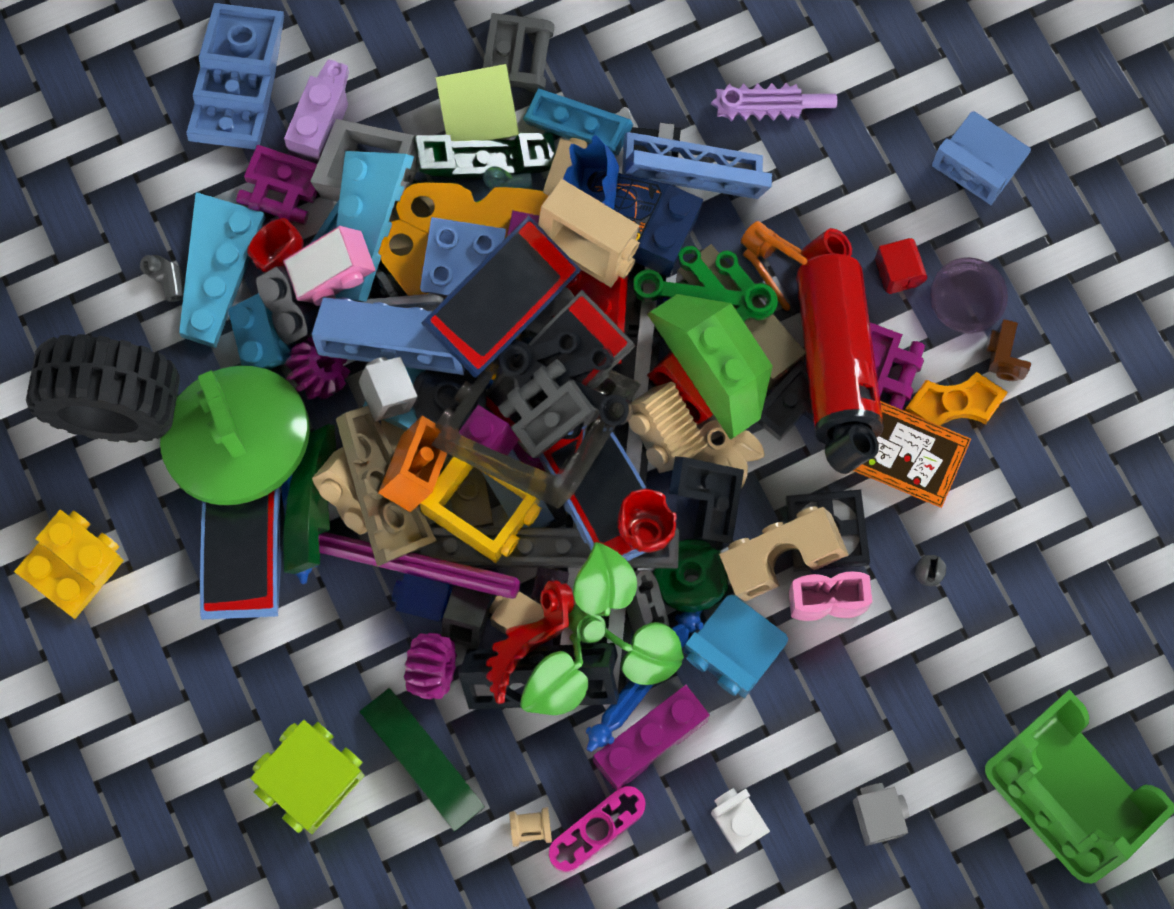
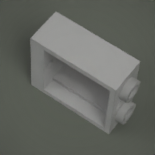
M336 119L310 182L322 199L338 202L345 151H355L358 144L414 156L411 168H406L401 182V186H404L405 190L412 185L416 172H419L414 145L415 136ZM395 201L391 212V214L398 215L396 211V205L398 201Z

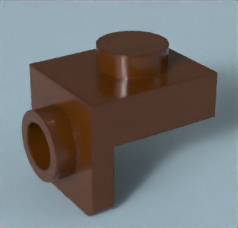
M1003 319L998 330H991L988 338L986 351L992 352L988 372L996 373L998 378L1005 381L1024 380L1030 371L1031 362L1010 357L1018 323Z

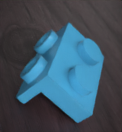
M259 293L228 308L242 366H254L271 370L286 363L287 359L291 356L289 352L296 344L286 345L280 339L273 325L272 311L265 306Z

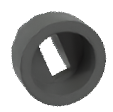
M936 555L923 556L915 566L916 579L925 586L932 587L938 585L946 575V565ZM930 561L936 563L934 578L928 577Z

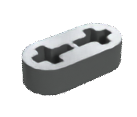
M649 570L634 571L637 578V590L632 602L626 607L634 634L639 628L650 622H659L669 626L667 612L654 574Z

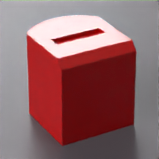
M908 238L879 246L875 262L885 292L893 294L920 286L927 280L928 277L914 239Z

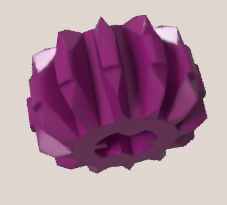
M307 337L302 343L296 344L289 352L291 356L284 365L291 372L288 373L286 379L295 380L297 383L295 390L298 392L304 389L307 400L316 397L320 400L328 399L333 393L339 392L346 384L344 379L351 372L343 366L347 359L318 355L312 337Z
M420 633L417 638L412 640L411 649L407 651V660L404 664L406 668L403 676L408 692H411L412 695L420 696V698L430 700L433 698L442 699L449 692L450 684L454 681L453 675L456 669L455 661L457 654L454 641L435 633Z

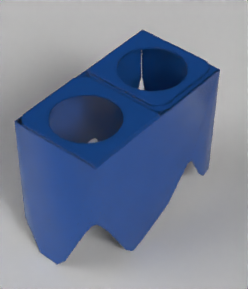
M596 134L592 137V144H588L585 149L576 144H571L569 154L572 165L567 168L563 180L614 210L619 165L614 154ZM597 171H606L607 176L602 179L603 192H592L587 186L589 177Z

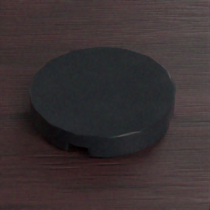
M466 369L464 375L425 370L416 377L413 384L418 396L412 406L416 419L418 420L423 415L454 435L458 434L478 405L484 409L486 407V388L483 382L480 381L479 377L474 378Z

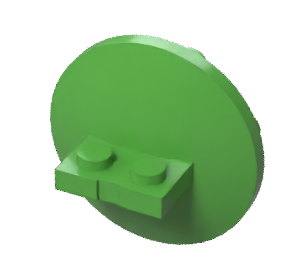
M232 366L216 371L211 370L199 375L198 380L189 385L177 397L172 427L160 438L163 462L178 486L198 500L216 505L248 503L280 488L297 469L306 452L309 441V417L306 407L295 388L275 372L254 366Z

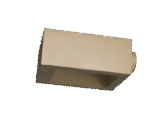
M561 179L542 204L538 225L581 270L612 287L618 277L624 279L629 274L635 263V259L632 257L640 244L636 240L639 225Z

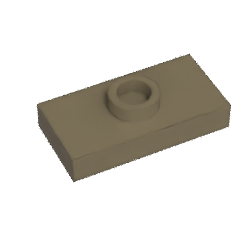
M453 457L445 458V461H444V467H445V468H446V466L449 464V462L452 460ZM474 466L450 498L453 513L474 528L494 526L485 476L482 471Z

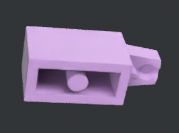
M328 59L317 78L309 77L284 137L289 155L318 164L335 120H342L348 107L345 93L349 75L347 65Z

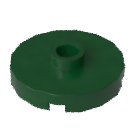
M686 539L679 541L678 568H654L653 571L665 604L681 612H698L712 607L721 600L728 588L729 581L719 555L721 552L703 540ZM690 575L698 577L693 582H688L685 579Z

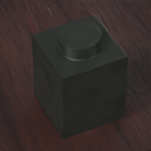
M454 585L443 616L441 636L450 638L456 644L478 649L490 614L492 594Z

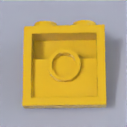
M59 510L35 538L39 543L14 572L73 619H76L124 560L116 553L120 546L104 533L95 537L87 530L91 524L80 514L73 510L67 515L62 510Z

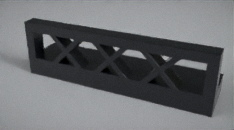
M614 643L580 644L583 664L578 670L585 674L587 680H603L606 691H593L587 688L585 697L579 705L617 704L619 694L613 674L618 657L616 645ZM573 645L538 646L529 652L518 663L511 674L509 685L506 688L505 702L502 704L495 702L494 694L477 696L474 685H486L490 688L493 682L486 678L487 673L493 668L487 666V660L497 656L498 652L492 648L467 649L458 674L469 710L521 708L522 694L509 688L511 684L522 683L526 685L536 666L552 653L564 651L574 661Z

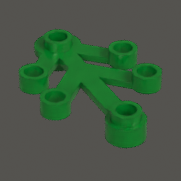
M686 246L681 250L679 265L682 269L691 271L703 286L665 282L658 272L651 269L639 272L634 278V293L643 302H653L659 297L672 298L677 294L732 303L734 307H738L736 311L744 322L749 318L755 320L769 318L776 311L778 304L775 291L766 284H754L738 264L737 256L731 251H722L717 255L715 268L719 274L730 276L740 291L725 289L703 262L700 251L694 246ZM686 254H693L697 260L694 263H687L683 257ZM728 258L733 262V266L724 268L720 265V261ZM645 284H652L655 290L648 294L644 293L641 288ZM761 298L765 301L766 305L762 308H757L752 304V300Z

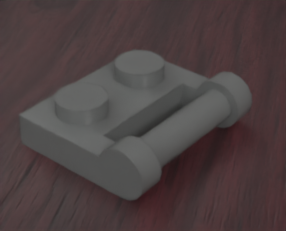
M492 13L483 68L506 64L511 87L524 88L533 93H536L538 88L545 90L546 78L544 77L549 38L553 37L554 23L545 19ZM525 33L535 35L530 73L520 72Z

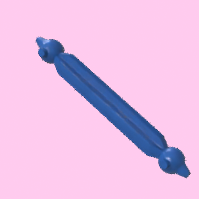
M702 611L683 612L676 615L675 620L678 621V625L672 629L678 635L682 648L688 641L689 633L703 628V623L700 620ZM630 680L619 693L618 703L611 704L602 715L601 724L587 728L586 734L589 737L587 751L592 752L598 747L613 744L614 737H612V732L624 724L653 685H641Z

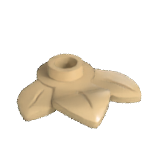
M711 420L700 429V434L704 436L703 440L707 442V447L691 459L743 469V487L748 472L747 462L762 459L765 455L761 443L749 431L744 430L730 440L718 420ZM715 431H719L723 435V442L718 446L711 442V435Z

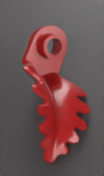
M557 580L547 582L540 596L544 618L533 623L510 627L505 632L508 638L493 644L492 649L498 652V655L487 660V666L493 668L487 673L486 678L493 682L490 686V691L494 694L497 704L505 702L509 678L518 663L533 649L560 635L569 626L568 614L573 610L574 599L572 589L567 583H560Z

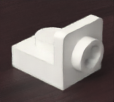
M733 788L714 800L718 807L712 810L711 815L737 854L768 834L770 830L750 801L748 791L744 789L737 794Z

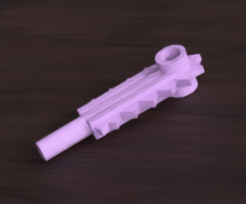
M729 83L725 90L716 89L717 98L711 102V105L718 109L717 117L723 116L731 122L736 115H740L746 122L750 115H754L759 121L764 115H768L774 121L781 114L788 121L791 116L798 119L802 109L836 108L837 94H801V89H798L797 84L790 87L785 83L781 89H777L771 83L767 89H763L757 83L753 89H749L743 83L738 89L732 87Z

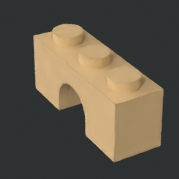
M817 506L809 507L800 511L796 515L797 519L786 524L777 522L765 527L762 530L763 534L751 540L749 538H742L732 542L728 546L729 550L719 555L735 595L744 601H748L779 587L774 566L777 558L787 550H799L805 564L813 570L848 556L849 554L832 514L824 507L819 509Z

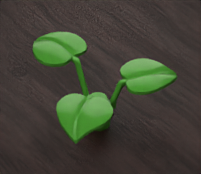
M595 542L588 559L578 572L573 585V599L576 604L572 612L568 614V628L573 632L569 639L573 643L575 660L573 661L572 657L564 651H558L546 656L536 666L525 685L520 704L524 711L546 715H560L572 711L581 703L588 688L587 677L582 671L578 670L583 664L581 641L594 643L601 640L602 637H606L623 650L628 651L621 662V671L629 680L641 685L660 683L670 678L682 665L684 655L680 639L673 629L663 623L652 622L639 628L632 638V645L624 642L606 628L605 621L601 616H609L611 608L622 609L627 607L632 602L637 590V578L633 568L624 557L612 548Z

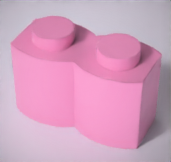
M844 572L832 578L818 574L801 576L792 582L788 591L791 617L801 621L818 620L828 614L838 618H853L865 613L872 604L870 576L861 572Z

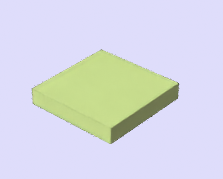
M506 64L436 77L446 135H450L451 141L503 140L517 137L519 129Z

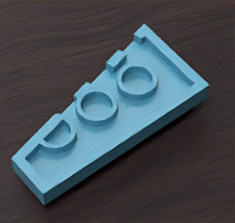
M345 151L336 228L343 226L362 232L375 270L377 271L381 255L378 252L383 238L389 235L392 226L389 218L395 201L400 202L404 190L401 182L406 168H411L414 156L400 153ZM376 271L364 277V282L359 286L344 289L336 294L335 299L344 297L353 301H367Z

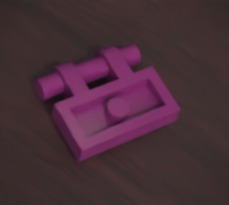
M257 145L244 175L246 182L255 184V188L252 193L242 189L239 190L236 203L247 206L255 211H263L278 216L279 219L285 218L290 223L293 221L305 225L309 217V211L297 208L299 200L310 203L315 201L318 192L310 181L317 164ZM269 190L285 194L283 203L267 198Z
M870 323L879 395L881 396L882 392L891 396L889 405L903 410L905 402L910 401L914 390L911 385L915 374L922 369L924 363L922 355L925 345L918 341H912L908 351L898 348L903 334ZM893 362L902 367L898 380L887 377Z

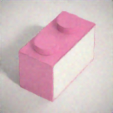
M338 226L283 260L297 300L314 303L316 306L321 305L323 297L335 299V295L344 289L359 286L364 282V277L376 271L362 232L343 226Z

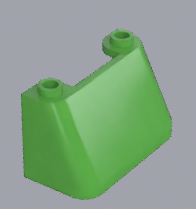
M1069 689L986 763L985 773L990 783L1071 874L1084 883L1092 884L1126 862L1174 813V803L1161 789L1153 785L1145 784L1133 790L1081 733L1089 724V714L1085 705Z

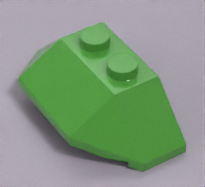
M677 294L647 314L730 440L761 419L773 365L732 303Z

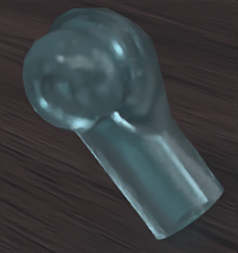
M492 166L485 171L483 176L484 183L491 190L495 187L533 190L530 173L512 175L500 166Z

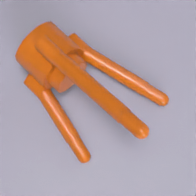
M756 221L745 231L741 238V244L747 248L743 256L753 264L766 285L775 291L782 308L785 311H789V303L758 257L762 256L766 259L776 249H779L802 265L807 263V259L801 255V249L778 236L760 221Z

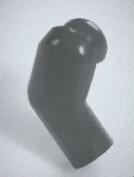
M158 255L144 256L140 262V269L150 278L163 284L166 301L176 302L182 300L184 295L178 266Z

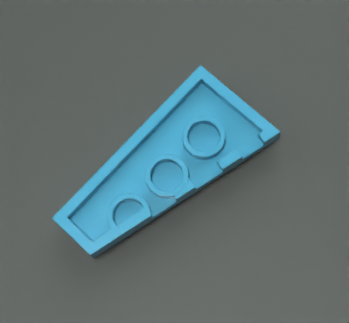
M196 192L179 334L182 338L214 348L217 347L229 316L228 308L233 305L251 258L247 253V248L252 238L263 227L266 219L264 212L255 211Z

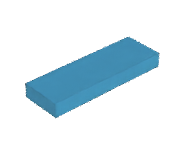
M538 88L523 118L527 125L567 139H581L588 144H592V137L596 134L616 156L619 155L623 147L624 135L630 132L634 125L628 118Z

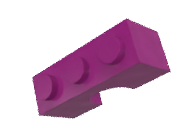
M685 685L615 738L613 744H607L594 754L593 762L616 791L644 772L656 758L676 744L679 745L705 725L709 720L710 714L689 687Z

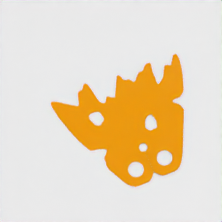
M417 183L410 185L404 190L400 202H397L396 211L399 220L391 221L392 226L389 235L383 238L378 252L381 255L380 260L408 296L430 294L422 292L420 285L431 217L506 229V238L512 210L540 216L541 206L548 198V195L538 190L495 187L485 198L475 202L471 191L459 184ZM427 196L432 199L435 206L434 212L424 218L416 216L411 210V204L415 198ZM397 234L408 235L413 241L412 250L403 256L395 255L389 247L390 239ZM520 334L513 341H519ZM490 364L480 373L491 380L496 378V374Z

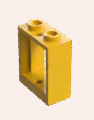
M464 442L438 477L433 492L420 503L422 514L494 563H497L502 554L508 557L513 552L520 540L516 536L524 524L530 527L542 510L538 506L540 504L539 491L466 442ZM474 466L523 499L494 541L444 507Z

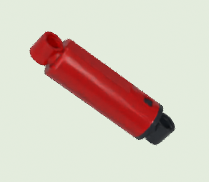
M830 228L803 247L801 255L807 259V263L798 268L796 281L815 437L820 443L826 445L825 455L830 466L841 474H848L877 455L879 451L877 437L882 434L884 424L862 267L857 259L851 257L852 246L847 236L837 229Z

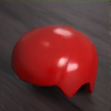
M280 218L272 220L256 233L247 248V253L252 258L254 265L261 272L266 273L275 267L284 266L283 260L303 249L304 240L299 231L287 219Z
M647 488L635 490L622 501L617 517L618 531L623 540L632 549L647 553L664 549L675 536L676 512H672L666 503V496L663 493Z

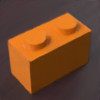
M422 415L400 436L378 494L409 512L414 510L433 492L454 434Z

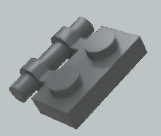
M558 359L547 367L541 366L533 373V379L522 388H514L507 394L508 399L498 406L500 412L506 418L516 411L522 417L511 429L532 458L541 456L596 412L574 380H569L562 387H559L556 379L566 369ZM544 390L548 398L533 408L530 400Z

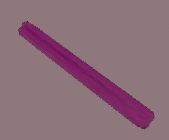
M328 532L319 534L320 553L377 566L370 542ZM416 553L407 554L378 566L510 599L516 598L520 589V581L516 577Z

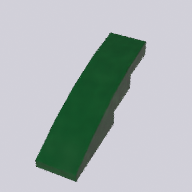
M327 424L310 432L306 452L299 466L292 474L284 525L285 573L298 574L320 565L319 534L330 530L328 501L320 495L312 478L332 453L336 451L335 425Z

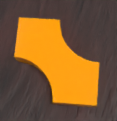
M978 372L967 381L953 386L938 385L925 380L905 411L939 426L959 418L974 419L986 425L1008 392Z

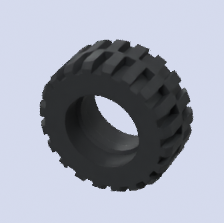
M78 334L77 336L60 335L58 339L55 337L47 339L35 350L26 403L31 414L36 416L38 420L43 423L47 422L56 429L66 430L67 433L80 434L97 440L98 438L107 439L113 442L127 441L132 443L140 440L147 442L152 441L154 438L159 439L163 437L172 427L180 375L171 360H166L164 355L159 352L154 353L145 346H136L129 341L121 339L118 341L104 336L90 337L84 334Z

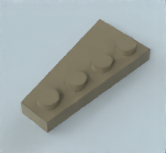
M361 407L336 418L377 567L436 542L437 540L424 514L421 513L420 505L409 512L378 494L394 452L379 421H374L369 407Z

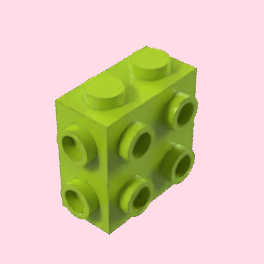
M305 720L299 725L293 723L283 732L279 738L282 744L272 755L267 752L255 763L252 768L255 773L250 779L258 785L253 793L265 804L271 807L276 802L286 811L282 819L297 833H300L305 828L313 835L365 775L359 769L363 762L347 747L340 752L330 743L334 736L319 722L311 726Z

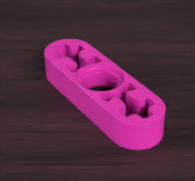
M621 787L557 837L549 848V859L553 867L558 871L566 873L575 871L638 821L645 810L646 803L643 794L635 787ZM624 795L627 799L634 796L637 799L634 806L637 812L633 815L628 811L623 812L617 817V820L623 824L616 828L610 815L602 810L609 806L613 813L621 806L619 799L621 796ZM594 818L603 819L608 824V835L602 840H592L586 833L587 823ZM578 830L582 840L592 849L585 853L583 846H581L573 854L575 858L573 863L570 864L567 860L560 863L556 859L560 854L559 845L564 844L567 848L571 847L577 842V838L572 836V834Z

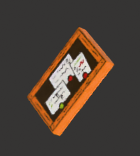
M880 401L884 428L882 434L877 437L879 451L874 458L853 471L942 508L971 438Z

